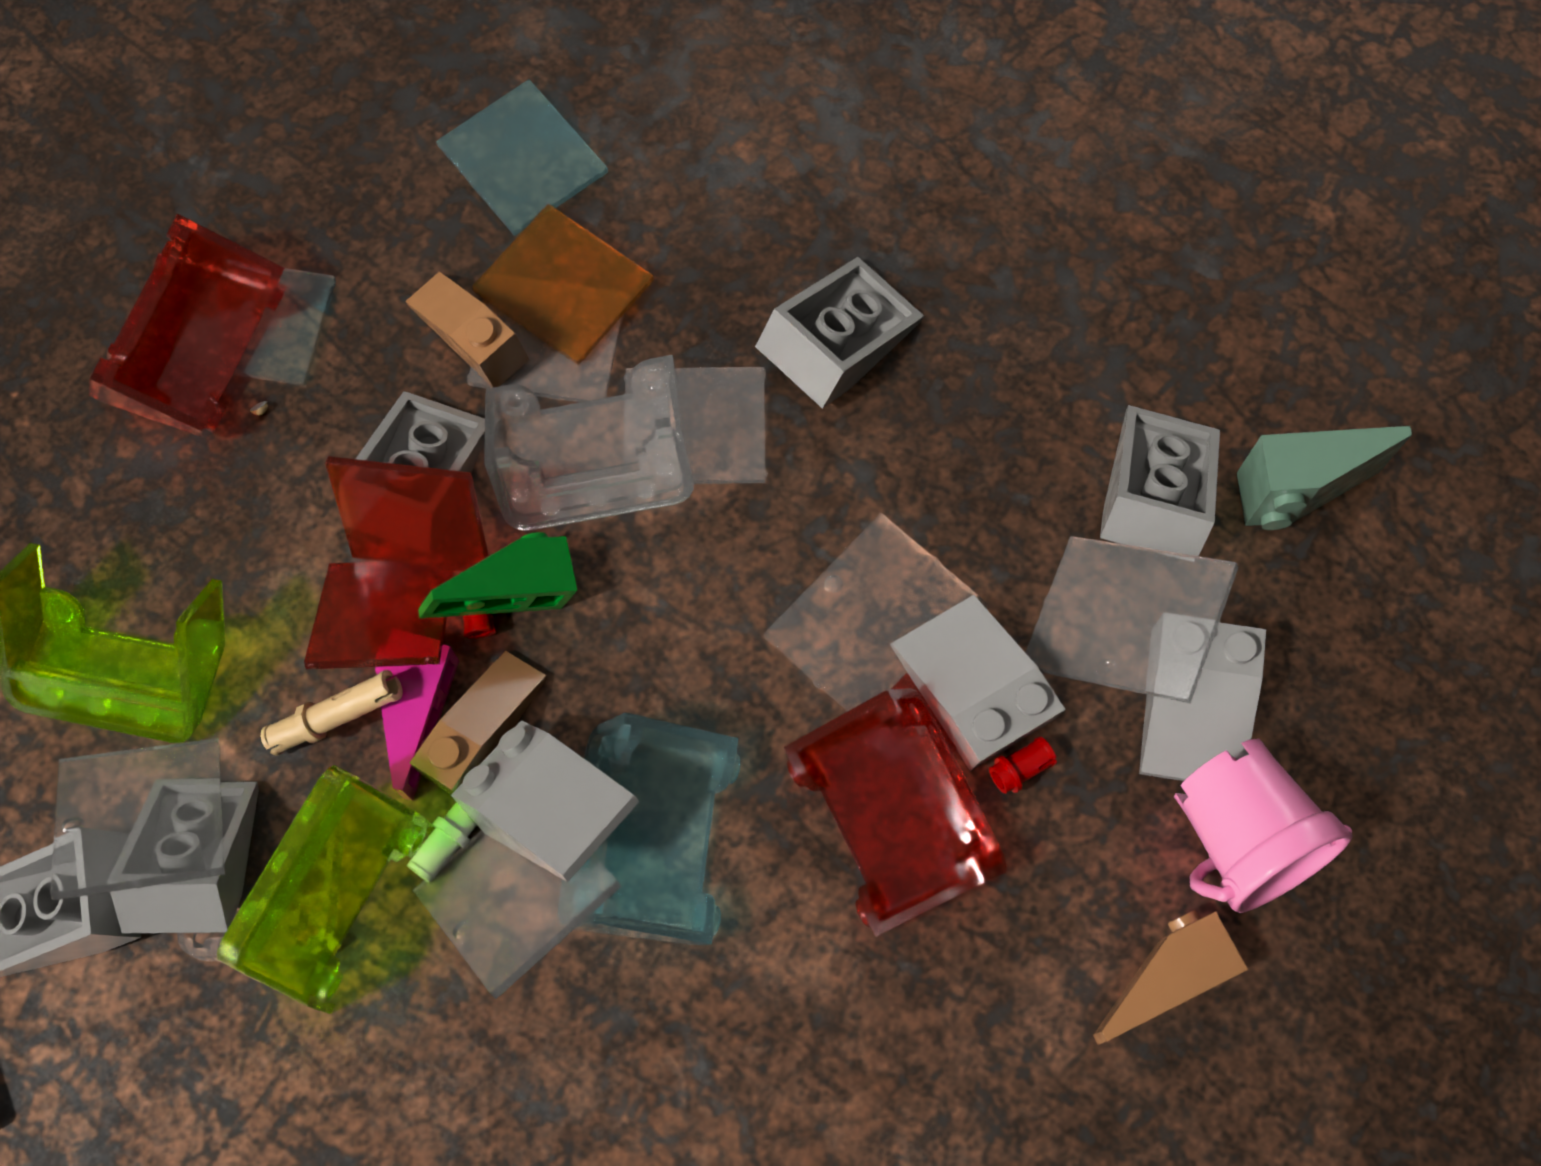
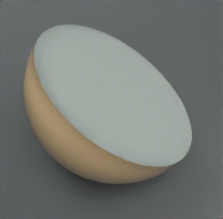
M267 401L256 404L250 409V412L254 415H263L268 409Z

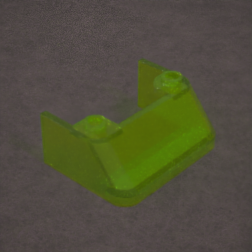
M29 543L0 571V682L4 697L14 708L28 714L169 743H182L192 736L201 723L225 648L222 580L211 579L177 619L174 644L86 627L84 610L74 596L60 589L45 587L40 544Z
M337 765L329 767L316 782L223 936L217 951V960L309 1008L331 1014L335 1004L329 1000L337 991L343 978V974L338 971L340 960L335 957V954L390 860L398 862L405 855L412 857L421 846L425 835L429 837L435 828L421 814Z

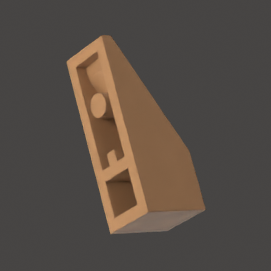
M440 271L405 301L494 390L530 360L516 334L484 303Z
M505 651L438 721L410 761V764L422 777L452 794L463 783L466 774L474 767L480 765L498 746L501 737L507 731L514 728L547 680V676Z
M1193 910L1168 923L1172 933L1157 942L1093 1034L1098 1045L1248 970L1216 911L1200 918L1197 911Z

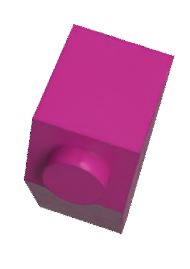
M393 632L389 645H384L379 651L375 672L379 674L386 669L390 670L393 675L386 679V681L397 677L402 686L403 693L401 699L381 706L393 789L404 799L413 801L421 775L410 764V761L441 718L459 659L450 646Z

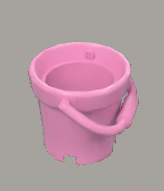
M1259 738L1241 743L1249 755L1238 760L1232 757L1227 750L1215 756L1198 768L1180 785L1186 794L1175 793L1174 796L1209 854V858L1200 863L1190 874L1191 889L1204 897L1222 902L1227 901L1232 910L1238 913L1256 909L1292 890L1333 861L1353 838L1351 827L1343 825L1332 812H1322L1278 763ZM1215 869L1219 871L1223 878L1220 887L1207 884L1203 879Z

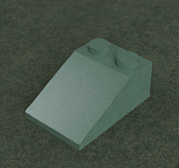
M1397 426L1261 435L1237 471L1245 526L1262 525L1264 530L1286 528L1295 521L1380 473L1412 436L1411 427Z

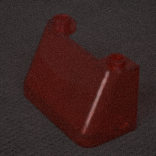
M177 214L166 237L170 238V241H167L162 253L158 254L154 269L114 344L111 343L108 348L107 360L100 358L90 377L89 396L110 406L201 437L205 429L214 433L226 410V407L218 403L266 308L276 311L287 286L279 283L285 270L284 267Z
M887 689L784 747L789 758L787 767L792 779L800 787L806 786L813 792H822L866 882L859 887V899L855 902L856 910L862 922L868 928H872L876 937L1006 873L1007 864L1004 854L924 699L916 690Z

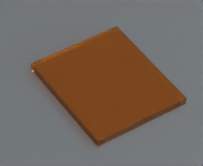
M547 204L475 282L472 289L476 294L579 366L647 287L651 285L654 277L562 212Z

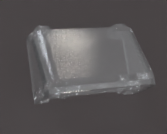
M673 355L648 359L636 365L631 373L632 393L541 409L536 394L528 387L519 384L486 389L484 464L503 518L507 524L523 531L537 530L675 505L684 502L691 496L694 490L693 471L678 375Z

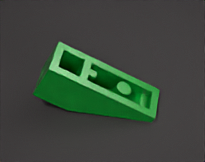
M543 532L522 536L432 589L418 609L419 617L435 618L562 609L578 591L566 536L548 537V534Z

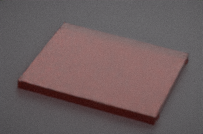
M332 456L327 458L325 465L352 558L463 572L489 557L471 472Z
M455 559L329 563L304 660L306 670L440 664L447 617L420 618L418 609L432 589L455 576Z

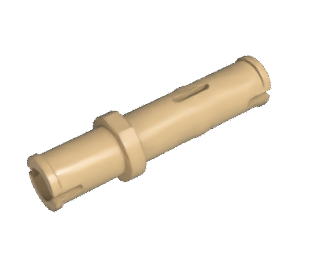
M386 669L378 675L351 688H347L317 704L307 702L296 707L295 714L263 727L260 735L261 742L266 749L278 745L271 749L270 752L275 756L283 754L286 750L306 741L309 743L318 742L326 738L327 731L355 720L390 702L400 700L403 693L401 683L397 677L386 681V679L393 675L390 670Z

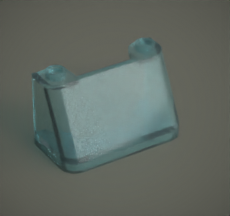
M626 712L597 725L593 729L587 743L584 759L634 794L640 802L569 882L565 881L560 913L561 923L564 928L699 946L712 944L713 936H715L720 926L721 911L719 906L715 905L713 896L702 892L715 794L725 790L728 784H733L738 777L741 764L740 756L737 754L739 738Z

